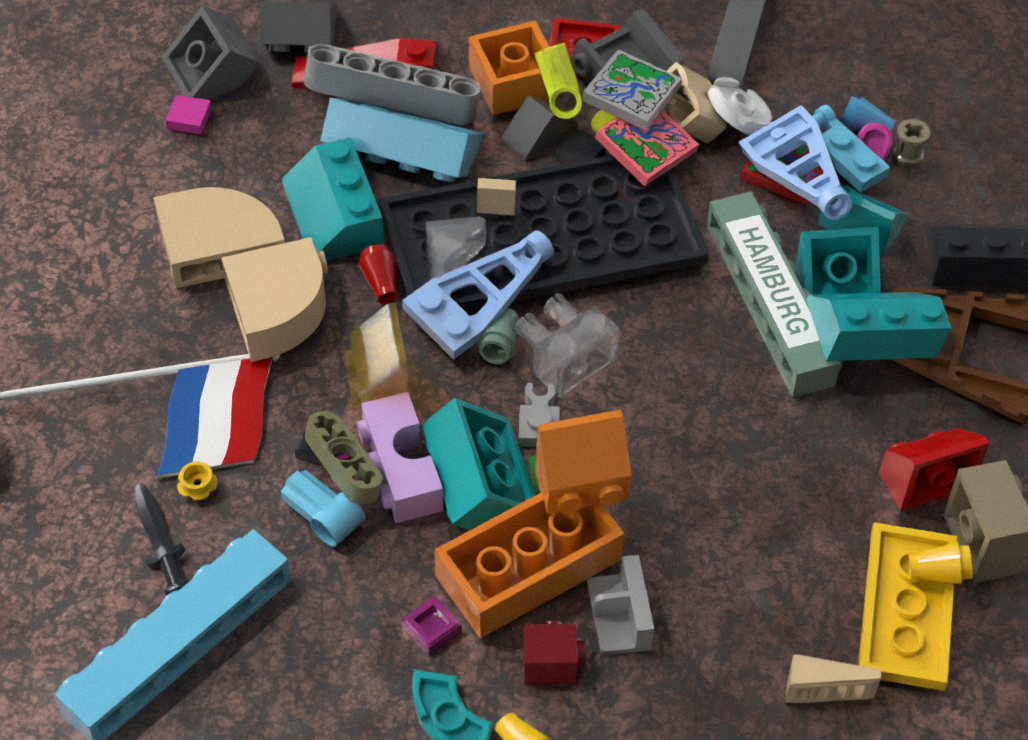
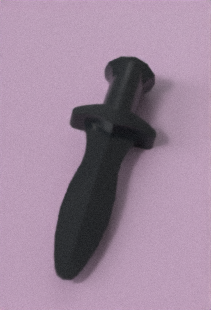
M138 483L135 488L137 510L153 549V557L147 559L145 563L149 568H161L167 583L165 594L168 595L173 591H179L189 583V581L182 577L177 560L185 552V547L182 543L175 546L170 541L155 498L143 483Z

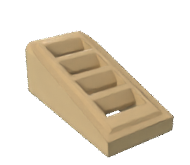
M796 654L793 656L788 675L785 702L809 703L873 699L881 679V670Z

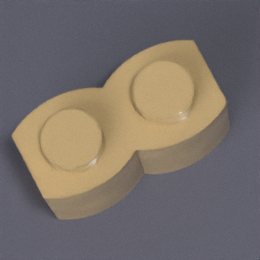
M674 63L667 72L682 79L680 88L668 102L670 117L688 134L706 143H710L727 126V121L718 114L709 101L708 90L712 84L700 74L678 63Z

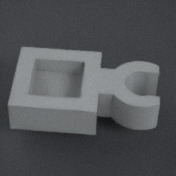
M527 383L526 405H520L519 447L536 448L537 425L559 421L560 406H553L555 402V386L548 383V392L544 396H537L533 393V383Z

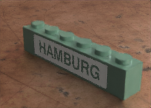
M752 191L710 201L707 228L792 398L835 387L839 370L843 367V361H826L806 300L808 295H810L809 291L801 287L793 261L787 260L782 250L779 234L773 232L768 223L765 207L758 204Z

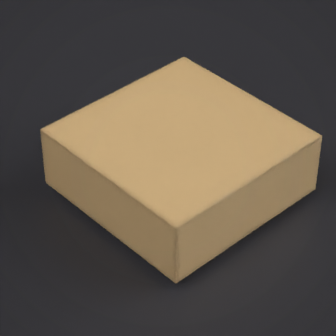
M478 178L477 213L514 215L516 181Z

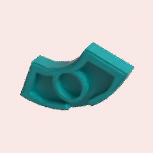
M414 670V707L422 728L431 740L491 739L493 722L475 716L464 706L457 692V676Z

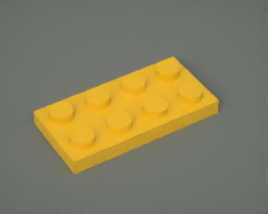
M873 523L858 666L881 670L880 680L945 690L948 681L954 583L911 579L908 554L919 553L957 542V536Z

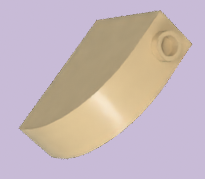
M205 187L153 197L157 220L176 289L225 278L222 257L285 243L281 227L275 215L262 202L243 192L227 188Z
M311 237L222 257L226 286L251 362L287 352L305 341L319 326L326 309L323 274L328 273V267L324 252L316 251Z

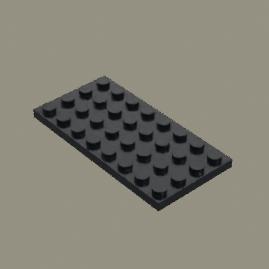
M613 155L487 178L516 181L514 215L477 213L478 180L379 198L380 211L392 251L395 254V261L406 298L430 280L513 246L536 230L542 232L549 239L554 249V255L541 264V267L512 302L707 264L708 261L707 249L673 168L644 186ZM501 265L484 275L499 290L505 288L515 278V275L505 265ZM475 285L466 286L454 291L450 295L464 311L480 309L488 300V297Z

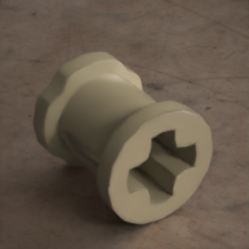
M907 119L899 124L897 130L899 141L894 145L892 156L896 163L901 166L916 167L923 162V146L928 142L931 133L926 123L917 119Z

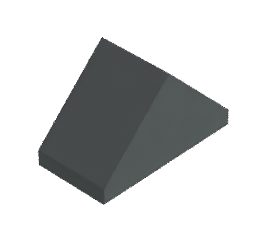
M528 95L502 135L501 143L524 162H527L574 130L578 122L573 118L562 119L557 117L550 109L549 101Z

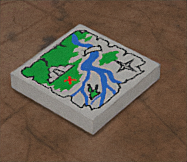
M618 49L583 91L582 101L647 130L680 88L682 78Z

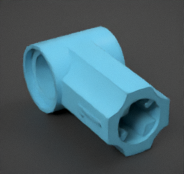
M297 470L293 473L281 490L282 500L310 522L315 534L328 546H337L365 521V513L358 503L346 498L343 492L337 495L307 470L302 472Z

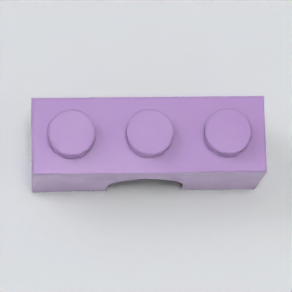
M405 392L361 403L362 420L356 421L361 443H369L371 452L367 454L382 473L383 485H381L379 495L384 510L391 508L396 523L442 512L443 487L432 457L407 459L399 455L405 450L420 446L419 421L409 393Z

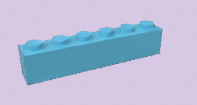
M254 529L243 538H237L232 541L224 554L213 563L202 566L189 583L179 591H173L168 594L160 607L148 617L137 620L124 637L113 646L103 648L89 666L79 674L71 675L62 683L60 689L54 694L61 715L87 740H106L291 581L288 558Z

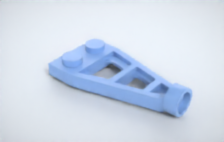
M802 105L739 142L743 153L759 172L818 206L828 219H841L850 211L852 199L840 185L819 125ZM807 144L810 153L788 166L777 160L799 146ZM818 166L824 172L808 183L799 178ZM838 198L835 204L830 205L834 199Z
M536 230L513 246L430 280L402 300V309L454 360L478 342L481 334L511 304L541 267V264L554 255L553 246L542 232ZM501 265H505L515 275V278L505 288L499 290L484 275ZM469 285H475L488 297L486 304L481 310L472 316H469L450 297L454 291Z

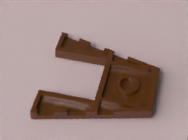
M897 287L895 293L919 292L941 297L952 329L936 358L890 360L1026 425L1028 421V383L958 365L970 316L1028 331V300H1025V295L1007 294L1006 298L983 297V292L968 291L967 296L945 295L946 290Z

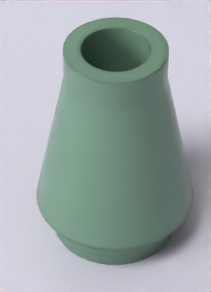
M506 308L479 337V353L486 361L493 364H502L515 354L519 316L514 310Z

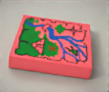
M664 110L658 114L647 130L617 117L598 129L595 136L644 186L694 154L699 146Z

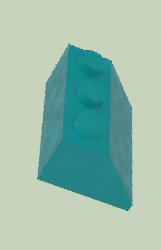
M351 137L315 145L282 178V184L302 239L311 237L316 251H323L326 261L360 253L373 245H384L382 215Z
M919 292L808 295L806 299L826 361L936 358L952 329L941 297Z
M453 398L422 424L427 441L426 447L431 454L443 487L447 515L453 525L472 530L535 496L509 418Z

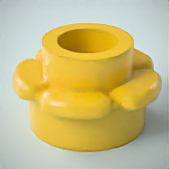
M199 461L190 462L180 471L178 476L180 483L177 484V489L183 497L190 496L193 500H203L210 495L211 491L216 490L218 479L216 475L212 474V469L206 463ZM195 482H201L199 485H194Z

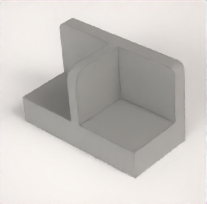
M639 555L622 557L620 574L592 577L587 582L599 650L603 656L652 649L654 624Z

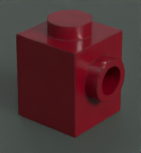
M548 621L543 624H524V684L576 683L577 668L585 667L586 664L585 640L577 641L576 624H564L560 621Z

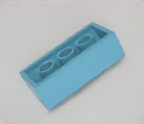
M330 98L320 141L328 143L351 137L355 149L364 152V159L386 164V160L391 159L400 162L398 167L400 169L420 173L421 168L434 171V178L454 182L455 177H466L484 141L485 133L354 100Z

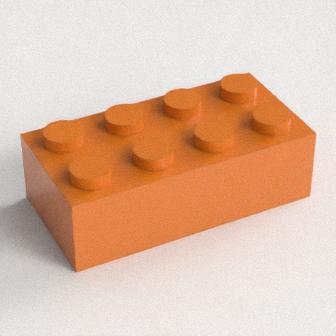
M539 493L434 549L435 576L481 639L621 561L625 533L602 504L583 507L572 513L557 512L547 514L542 494Z

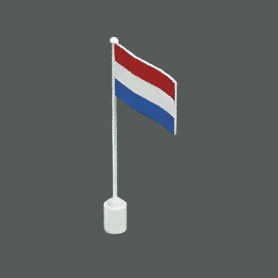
M249 354L10 390L0 392V400L177 373L168 404L166 447L156 479L177 476L186 464L195 461L206 463L212 470L253 463L258 454L263 430L264 390L272 360L273 362L277 361L280 354L254 362L250 361Z

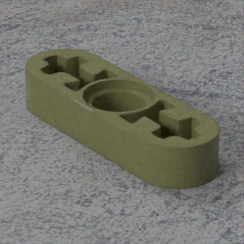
M319 411L310 415L307 421L305 440L346 498L359 504H368L377 500L383 479L382 473L344 421L338 415L327 411ZM334 454H347L353 459L341 460L334 457Z

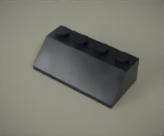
M925 223L924 234L932 285L1028 287V225Z

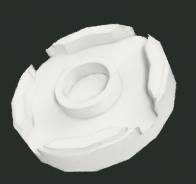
M728 77L717 78L708 90V97L714 109L725 121L747 135H751L771 123V111L757 93L750 89L746 92L739 89L740 83L735 79Z

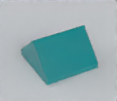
M840 184L852 199L850 211L841 219L830 220L820 210L818 225L829 230L879 227V253L884 255L907 222L910 214L862 192L860 193L851 187ZM838 198L834 199L830 205L835 204Z
M879 227L801 232L795 261L797 278L801 287L806 288L810 295L881 293Z

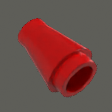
M381 244L364 249L360 253L358 266L373 290L377 302L387 304L395 301L399 297L395 254L389 251L386 245Z

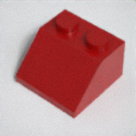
M961 428L946 432L936 431L923 439L910 443L899 442L886 449L879 473L899 510L902 511L950 496L958 470L982 465L990 442L986 436Z

